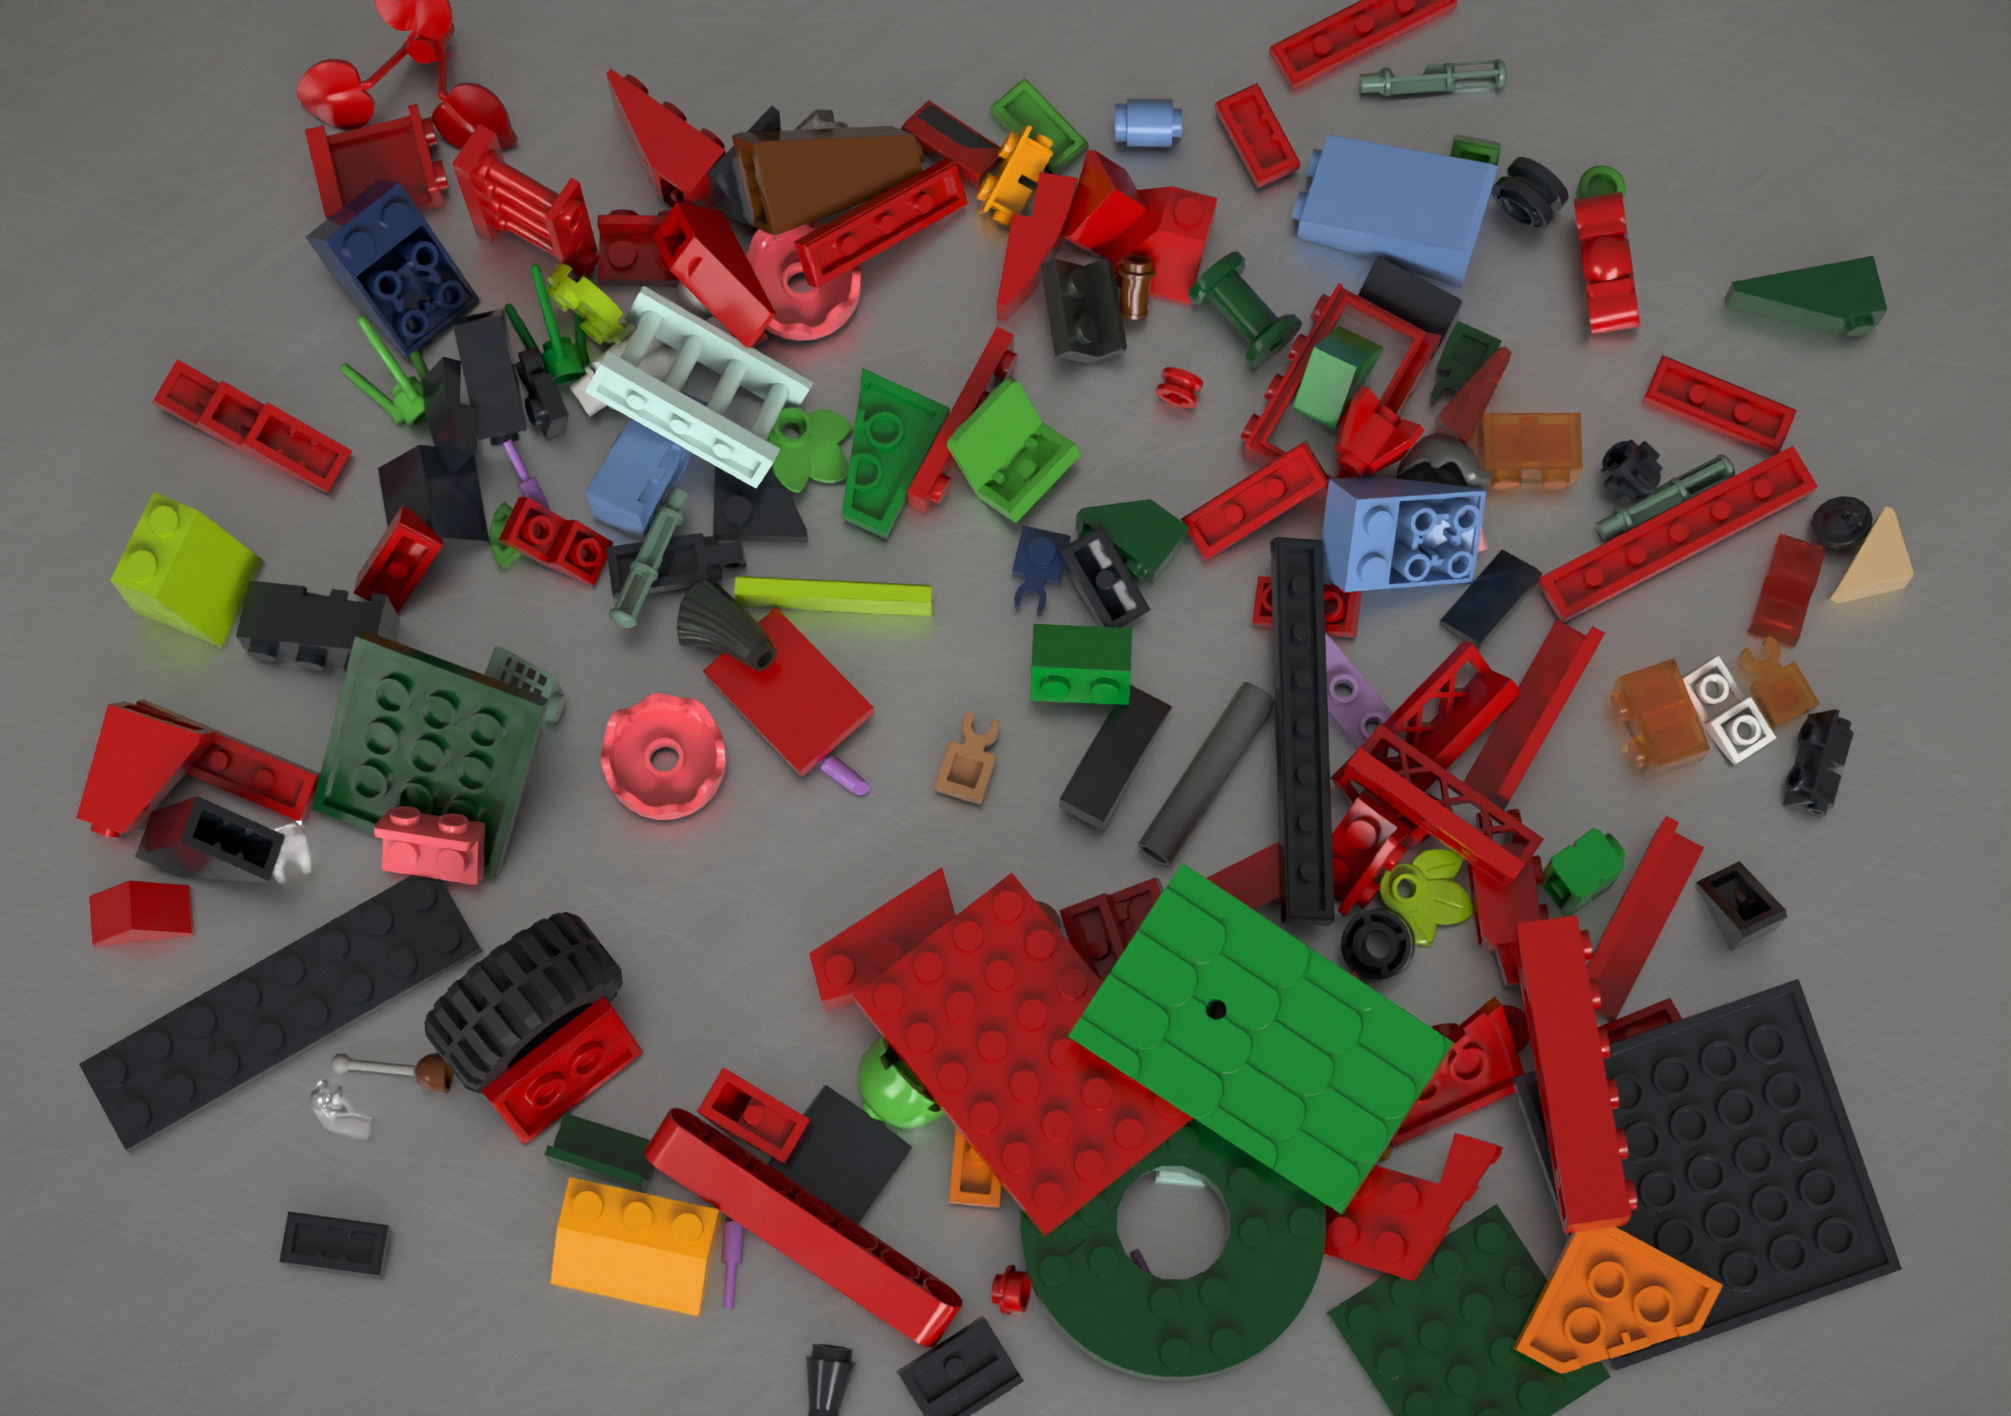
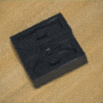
M824 1085L803 1114L810 1121L785 1164H781L771 1158L768 1165L858 1224L912 1149V1146L829 1086Z

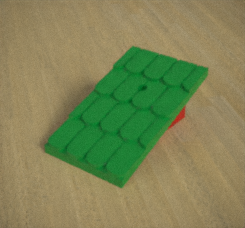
M1181 863L1139 930H1137L1085 1009L1083 1015L1068 1035V1037L1340 1214L1345 1212L1455 1044L1183 863ZM1222 1003H1225V1016L1221 1019H1215L1217 1008Z

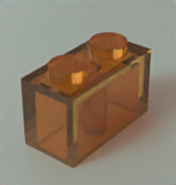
M1483 413L1478 426V453L1481 471L1491 472V478L1487 484H1492V487L1498 490H1512L1526 483H1541V487L1544 489L1558 490L1569 487L1570 483H1577L1583 469L1581 413Z
M1675 658L1620 676L1612 688L1614 694L1609 696L1610 705L1616 720L1619 723L1625 721L1631 739L1627 741L1630 757L1636 768L1643 767L1647 779L1703 761L1710 751V746Z

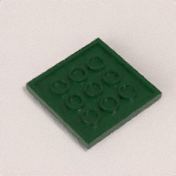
M362 629L354 638L311 809L373 833L374 825L390 808L393 809L401 806L414 807L420 813L436 816L460 814L467 817L468 821L485 823L484 875L496 878L503 866L549 699Z
M1495 1204L1445 1236L1414 1282L1386 1274L1326 1313L1331 1324L1391 1416H1552L1611 1377L1601 1361L1560 1374L1513 1349L1547 1279L1498 1204Z

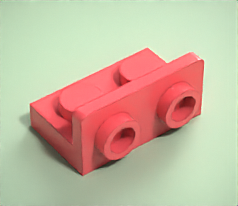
M401 806L393 809L390 808L374 825V836L383 838V871L478 885L484 877L485 823L468 821L467 817L460 814L436 816L420 813L414 807Z

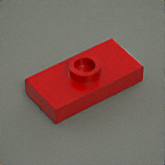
M1258 83L1215 102L1214 109L1257 188L1300 169L1301 162Z

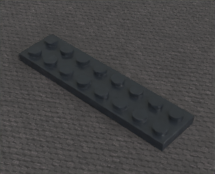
M411 875L83 1061L79 1066L127 1152L131 1153L481 953L482 949L443 881Z

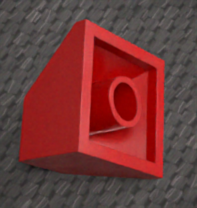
M1173 186L1140 189L1138 192L1148 209L1105 253L1104 258L1113 261L1117 287H1121L1122 276L1118 274V266L1123 264L1125 256L1142 255L1153 260L1152 266L1156 269V276L1151 279L1149 295L1191 306L1192 301L1188 298V293L1198 280L1215 220L1218 198Z

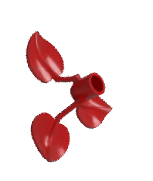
M374 0L378 13L389 26L399 31L411 30L402 47L372 76L364 81H361L356 67L350 62L340 59H327L311 66L301 77L297 85V98L309 112L330 126L343 130H353L367 124L375 111V102L366 90L379 82L407 54L413 60L422 64L438 61V97L443 103L434 109L432 121L437 131L448 143L462 149L479 124L496 133L501 151L512 147L518 140L504 105L488 88L480 84L467 82L455 85L450 93L447 90L448 62L451 58V53L446 50V47L455 33V27L452 22V8L449 0Z

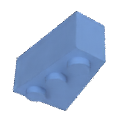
M681 391V393L685 394L686 396L692 398L693 400L701 403L704 406H707V402L702 401L696 397H693ZM631 418L623 432L615 440L610 453L585 491L595 521L644 542L656 516L654 513L656 507L664 504L670 488H676L693 453Z

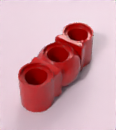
M1622 192L1574 199L1592 334L1641 327Z

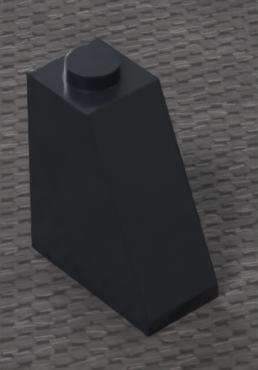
M504 308L456 318L453 329L471 406L478 408V440L489 438L491 446L501 445L509 439H512L513 442L519 440L518 432L527 430V421Z
M195 796L151 812L135 857L180 877L267 883L270 882L286 835L199 796Z

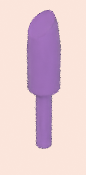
M512 439L503 442L521 480L518 487L523 497H529L550 510L536 477L530 478Z
M831 754L829 757L826 755L819 761L823 764L821 770L853 793L864 795L869 791V784L855 770L834 754Z
M728 1216L724 1224L721 1262L726 1263L723 1308L733 1309L736 1263H742L743 1226Z

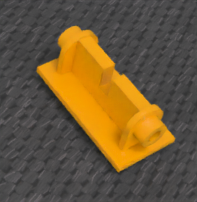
M1029 125L1021 127L1018 133L1012 130L1009 132L998 153V156L1004 160L997 174L988 173L976 194V198L982 201L976 212L983 214L992 208L996 210L992 219L1007 227L1011 224L1012 214H1021L1033 191L1017 182L1020 176L1023 175L1034 182H1038L1039 172H1043L1053 155L1050 148L1054 142L1038 133L1034 140L1028 138L1032 129Z

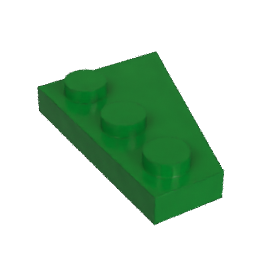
M862 368L858 409L856 410L855 430L842 509V518L887 539L908 497L907 491L950 414L949 407Z

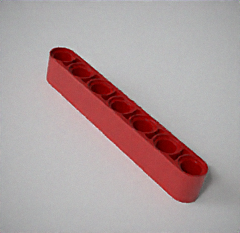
M669 1109L644 1150L646 1159L657 1169L920 1345L926 1347L936 1346L962 1307L963 1301L961 1297L949 1285L696 1115L684 1109Z

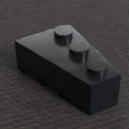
M249 581L236 633V638L242 647L248 650L247 654L253 658L264 661H276L277 656L296 659L295 664L303 668L322 671L325 665L344 668L343 673L346 674L354 638L362 629L396 642L401 621L388 596L385 594L373 593L371 603L347 600L349 593L345 590L331 589L330 596L307 592L308 588L305 586Z

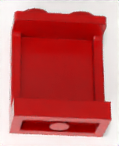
M418 104L408 106L409 116L329 136L323 125L305 129L326 220L378 180L400 182L420 212L444 207L440 190L449 188L442 160L433 162L430 146L438 145L436 132L431 117L422 119Z

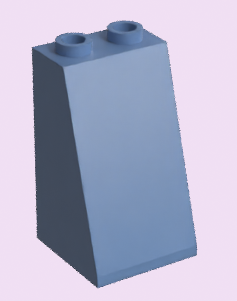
M1327 135L1323 150L1314 148L1308 164L1306 176L1313 178L1309 193L1300 191L1294 207L1292 219L1300 221L1297 238L1376 261L1377 257H1382L1406 271L1462 287L1499 166Z

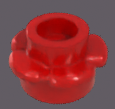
M1008 1265L1005 1270L1006 1272L1003 1274L997 1273L994 1277L991 1291L992 1302L999 1305L1002 1314L1010 1315L1012 1311L1024 1313L1030 1299L1031 1282L1025 1271H1017L1015 1265Z

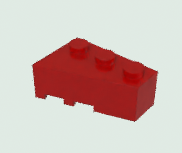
M942 867L809 953L824 1012L856 1004L853 1001L855 993L956 916Z

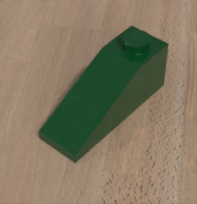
M1874 256L1734 281L1724 298L1728 308L1828 334L1847 332L1848 336H1859L1873 331L1887 311Z

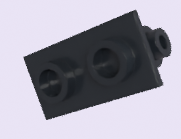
M1833 709L1808 714L1807 720L1803 723L1799 732L1798 739L1800 745L1794 766L1790 769L1786 778L1787 791L1783 806L1791 807L1808 804L1807 811L1819 816H1826L1827 810L1834 807L1842 775L1828 770L1827 766L1828 763L1837 767L1845 765L1854 732L1850 730L1852 722L1838 717L1839 710Z

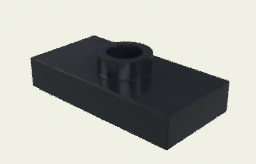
M288 1211L279 1262L287 1265L382 1278L391 1227L384 1224Z

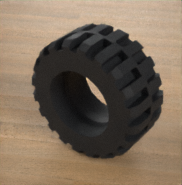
M569 912L555 913L548 919L543 918L535 922L528 929H523L513 935L509 941L503 945L500 944L489 952L488 956L474 964L462 978L456 980L448 988L445 995L439 997L434 1003V1009L430 1010L426 1015L424 1024L427 1039L467 1090L478 1094L482 1093V1089L604 996L610 1003L617 996V991L623 985L622 969L580 916Z

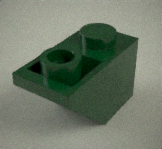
M1151 499L1082 508L1076 515L1075 530L1079 532L1078 538L1102 525L1133 580L1140 582L1143 578L1152 586L1188 542L1190 531L1189 526Z

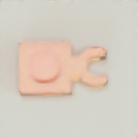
M1768 636L1761 643L1768 655L1766 660L1754 658L1748 647L1741 651L1739 657L1742 666L1748 672L1757 674L1759 680L1753 682L1749 689L1771 727L1775 730L1816 709L1820 703L1795 661L1784 667L1781 666L1778 661L1780 647L1773 637Z

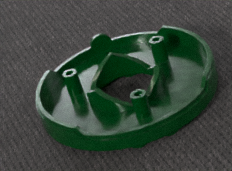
M1192 1119L1046 1237L1041 1234L1020 1208L1019 1237L1025 1270L1033 1290L1044 1310L1071 1341L1095 1360L1120 1372L1141 1378L1182 1381L1222 1373L1246 1362L1273 1343L1291 1325L1309 1298L1320 1271L1326 1239V1213L1323 1202L1196 1119ZM1156 1171L1182 1173L1200 1180L1218 1194L1228 1212L1227 1239L1218 1259L1206 1271L1187 1279H1161L1142 1271L1126 1255L1117 1234V1210L1124 1192L1140 1176Z

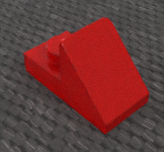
M724 1067L719 1072L696 1111L729 1137L741 1139L781 1164H785L810 1121L809 1118Z

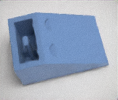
M1377 476L1329 479L1321 539L1323 547V575L1344 592L1473 582L1487 491L1484 488Z

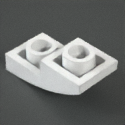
M1719 655L1713 656L1673 682L1701 725L1733 765L1738 764L1776 739L1752 697H1744Z

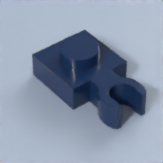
M1023 525L1012 569L1013 577L1025 579V582L1015 593L1014 608L1016 611H1020L1021 601L1025 596L1033 595L1039 599L1037 616H1041L1044 613L1047 601L1044 590L1045 584L1060 587L1064 570L1056 550L1070 543L1071 536Z

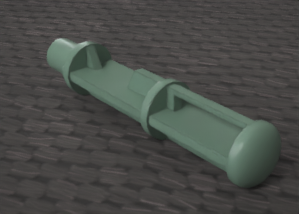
M1501 59L1427 65L1423 75L1395 77L1390 68L1384 67L1378 73L1360 74V92H1379L1382 96L1477 88H1501L1507 80V69L1504 61ZM1494 63V70L1455 72L1454 67ZM1495 78V84L1456 87V80Z
M1719 454L1716 458L1657 487L1654 490L1653 496L1627 509H1624L1621 505L1615 507L1612 515L1596 523V528L1604 540L1620 532L1626 533L1735 476L1734 466L1727 456Z
M670 488L664 504L656 507L654 512L656 516L635 562H632L629 567L631 571L614 609L609 611V618L618 626L633 628L637 624L636 618L653 580H656L659 575L657 571L675 527L683 522L681 512L687 501L688 494L681 489Z

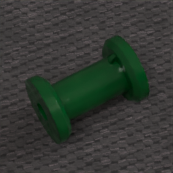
M1234 251L1218 260L1202 274L1190 289L1188 298L1195 305H1206L1213 302L1249 342L1245 351V361L1251 368H1256L1271 359L1294 338L1302 326V321L1295 314H1285L1277 317L1241 277L1245 269V258L1238 251Z

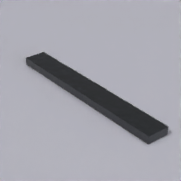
M1275 537L1270 542L1281 923L1330 926L1335 922L1323 547L1322 540Z

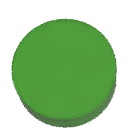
M1604 165L1594 166L1582 174L1576 189V197L1583 198L1622 192L1624 199L1626 184L1622 175L1614 168Z

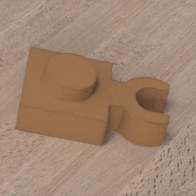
M969 711L962 721L964 744L949 741L934 785V791L982 805L997 761V755L985 752V749L993 745L998 739L1000 725L999 720L993 719L990 730L982 735L976 734L972 730L975 713Z

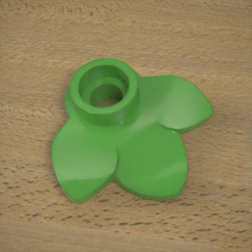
M798 408L782 409L767 438L769 443L780 448L771 467L781 484L787 489L799 493L805 487L809 477L825 483H835L847 479L848 463L838 443L851 432L853 428L851 423L843 416L831 410L821 409L806 414ZM793 429L797 432L798 437H786L782 434V431Z

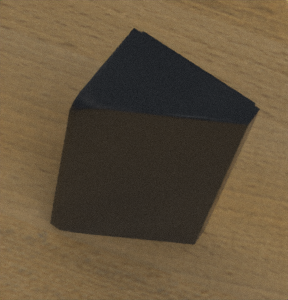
M1377 257L1358 293L1359 297L1427 333L1442 335L1438 349L1459 314L1462 300L1382 257Z
M1102 525L1056 550L1059 559L1099 627L1122 628L1151 610Z
M1502 549L1441 618L1440 623L1462 641L1466 640L1473 643L1479 651L1537 585L1543 573Z

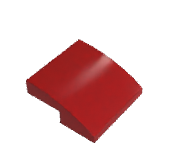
M1154 877L1113 894L1102 893L1059 910L1070 944L1102 983L1164 891L1160 879Z

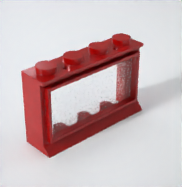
M1338 283L1331 297L1323 293L1310 316V319L1315 321L1313 328L1308 336L1301 333L1298 335L1287 355V359L1292 361L1285 376L1276 373L1263 398L1269 401L1261 417L1255 413L1252 414L1240 436V439L1246 442L1243 458L1260 468L1303 441H1307L1329 479L1354 477L1337 463L1339 455L1335 452L1334 446L1337 444L1339 427L1337 430H1334L1293 409L1313 347L1341 326L1383 346V352L1363 386L1371 389L1380 401L1379 404L1389 408L1397 415L1407 397L1413 394L1429 360L1432 361L1437 352L1442 335L1427 333L1344 289L1343 285ZM1328 486L1312 496L1326 503Z

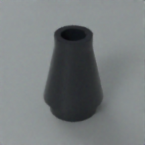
M812 1344L811 1356H806L809 1397L808 1416H839L843 1399L856 1366V1362L852 1361L853 1349L828 1344Z

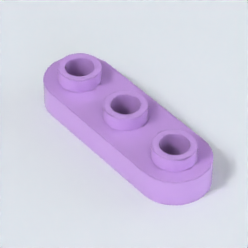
M1325 633L1328 718L1357 751L1371 736L1366 731L1365 725L1371 721L1382 725L1393 713L1331 637ZM1338 684H1346L1351 688L1352 694L1346 698L1339 697L1335 693L1334 687Z

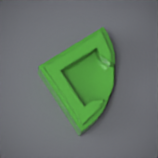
M506 501L494 513L489 534L491 552L502 571L522 555V553L499 541L513 510Z

